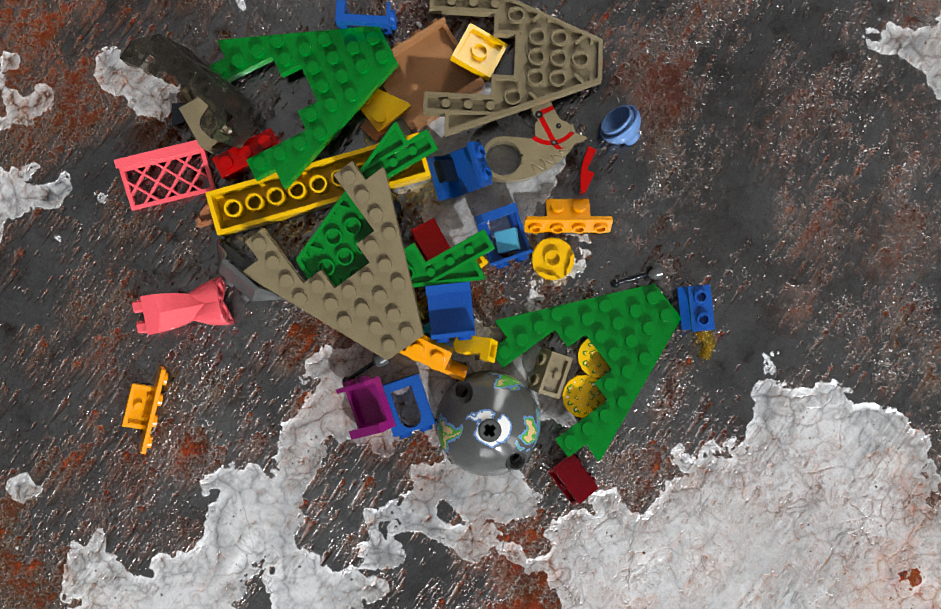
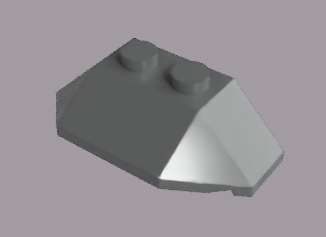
M221 238L217 240L219 273L223 276L222 280L228 286H235L240 291L238 294L247 302L249 300H285L245 276L242 272L253 263L227 240Z

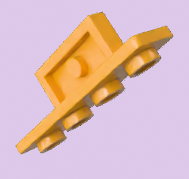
M546 199V216H526L524 224L525 233L601 234L611 231L613 219L612 216H591L589 199Z
M423 335L399 352L413 361L423 363L433 370H438L460 381H464L469 369L468 366L450 359L454 348L443 343H436L435 339L431 340L426 335Z
M158 366L154 386L131 382L121 425L123 427L143 429L138 448L141 454H146L147 448H151L153 436L150 434L152 427H156L158 415L155 413L157 406L162 404V385H166L168 380V373L164 366Z

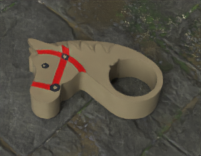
M551 102L532 107L530 109V117L535 122L533 138L499 136L493 138L485 145L486 155L494 146L507 145L512 147L517 152L518 157L521 158V165H519L515 172L509 175H498L491 170V179L497 183L507 184L533 179L558 164L571 151L573 146L584 143L587 137L576 134L573 124L561 120Z

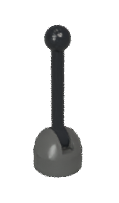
M660 261L653 263L647 268V272L621 280L614 279L611 284L616 288L622 283L646 276L653 280L663 279L662 265Z
M374 353L371 363L351 376L344 377L342 383L356 378L374 365L376 367L386 366L390 363V359L387 361Z

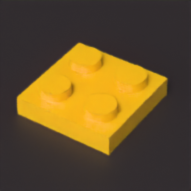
M470 23L450 60L489 81L508 44L498 38H494L493 35Z

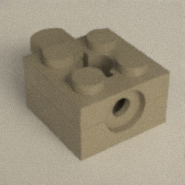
M195 83L189 85L195 98L187 87L182 88L181 90L188 103L181 106L179 110L200 147L214 155L235 143L236 141L233 138L235 132L231 125L223 120L222 116H224V113L220 106L215 104L212 99L208 100L204 97Z

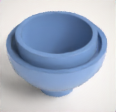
M622 105L610 111L602 121L600 127L601 137L611 144L625 143L628 146L634 144L640 137L638 131L641 126V115L638 109L633 105Z

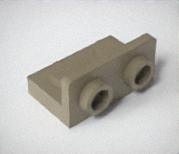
M541 348L540 353L536 357L534 371L529 378L528 388L537 393L559 399L573 358Z

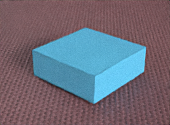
M517 228L494 232L498 254L521 249Z

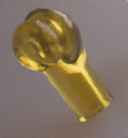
M710 330L697 331L696 337L702 340L704 345L699 357L710 361L716 346L713 334Z

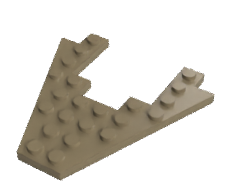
M430 0L429 14L494 17L493 37L515 39L513 75L492 74L491 95L424 91L423 116L445 117V137L594 87L602 82L603 39L518 0Z
M351 161L335 173L334 176L374 230L357 243V246L370 263L337 287H335L323 269L307 281H304L268 231L262 228L245 241L258 260L242 273L388 361L422 337L424 331L386 170L382 167L366 179L354 161Z

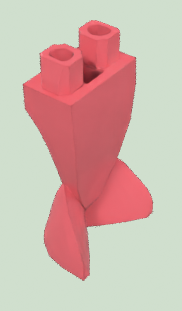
M223 276L211 279L189 293H164L140 296L139 300L132 302L133 311L135 313L143 312L145 319L144 321L137 322V332L147 333V335L158 334L183 327L193 321L210 325L235 324L229 309L223 301L226 283L222 280Z

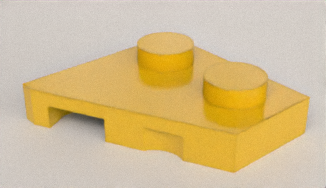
M377 89L360 110L378 133H380L412 107L408 102Z

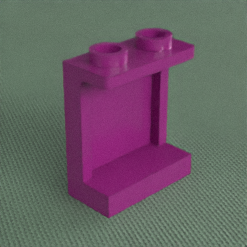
M365 375L357 378V382H355V379L343 382V387L336 389L337 394L346 392L357 424V428L349 431L351 440L382 433L396 426L379 376L370 378V375Z

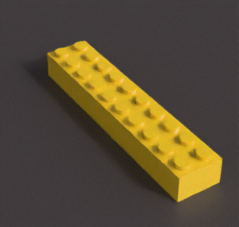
M419 132L407 135V140L416 136ZM378 144L311 162L287 189L282 186L277 173H274L260 181L251 179L205 192L217 235L227 237L333 207L345 191L334 174L351 161H354L360 170ZM426 157L388 179L390 190L431 179Z

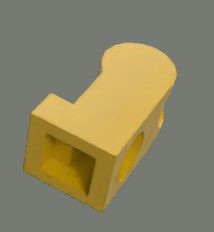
M471 336L472 339L458 340V337L454 340L453 347L457 353L466 357L474 354L480 355L479 359L495 363L498 341L478 336Z

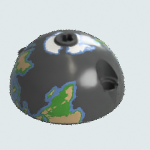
M484 370L466 375L464 381L457 380L442 397L436 415L437 436L446 455L461 469L480 476H497L522 469L526 464V460L535 449L541 430L539 407L531 391L515 377L499 371ZM465 385L468 393L460 396L456 393V387ZM489 424L491 426L493 424L494 432L492 434L489 432L485 433V425ZM512 454H520L521 460L518 463H512L509 460Z

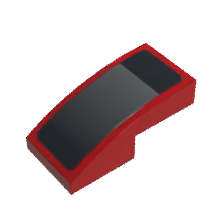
M590 146L586 149L580 163L578 173V194L580 195L585 194L595 174L587 170L596 152V149Z

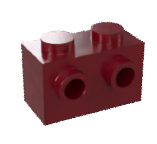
M574 454L570 457L564 455L546 470L572 506L581 504L599 489L595 484L594 476L584 469L582 460Z

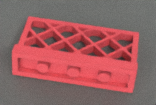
M197 140L114 160L116 169L119 168L132 211L217 189L206 150L200 147ZM201 153L203 163L200 169L189 164L193 155ZM176 159L184 164L179 174L168 169L172 160ZM151 165H156L163 169L158 179L147 174ZM187 166L197 171L192 182L182 177ZM135 170L141 174L136 184L129 181L126 171ZM166 171L176 177L171 187L161 182ZM200 174L208 178L209 188L202 189L195 185ZM144 177L155 182L150 192L139 187ZM179 180L190 185L184 194L174 190ZM158 185L169 190L164 199L153 195ZM193 187L197 189V191L191 192ZM137 190L148 195L144 204H136L134 196Z

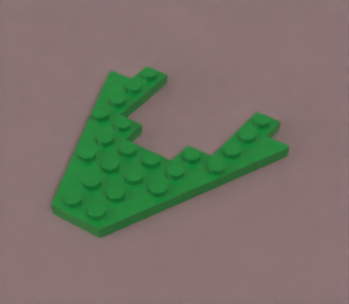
M367 26L218 40L217 42L225 58L205 68L216 89L272 61L275 62L283 78L301 69L303 70L317 102L298 111L306 130L247 159L252 174L257 181L277 173L282 186L287 189L399 65L381 28Z
M395 122L360 171L368 179L384 167L387 177L390 179L439 150L428 129L407 140L398 122ZM346 191L341 195L296 258L307 279L323 269L335 287L370 263L357 246V243L374 231ZM485 229L428 261H425L415 242L404 248L413 287L484 280L486 276L476 259L495 249Z
M650 284L499 319L495 323L506 339L498 344L495 359L503 369L553 331L557 333L567 348L585 335L611 369L594 382L607 401L558 436L555 441L567 457H570L586 445L596 460L600 461L671 338L681 317L656 284Z

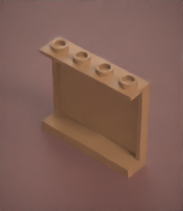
M444 17L433 19L427 24L428 27L412 32L409 35V39L404 42L398 41L390 47L399 66L384 81L382 86L387 93L411 105L412 108L401 117L412 134L439 118L438 116H423L424 91L478 94L485 89V82L482 77L475 75L450 60L458 42L446 25Z

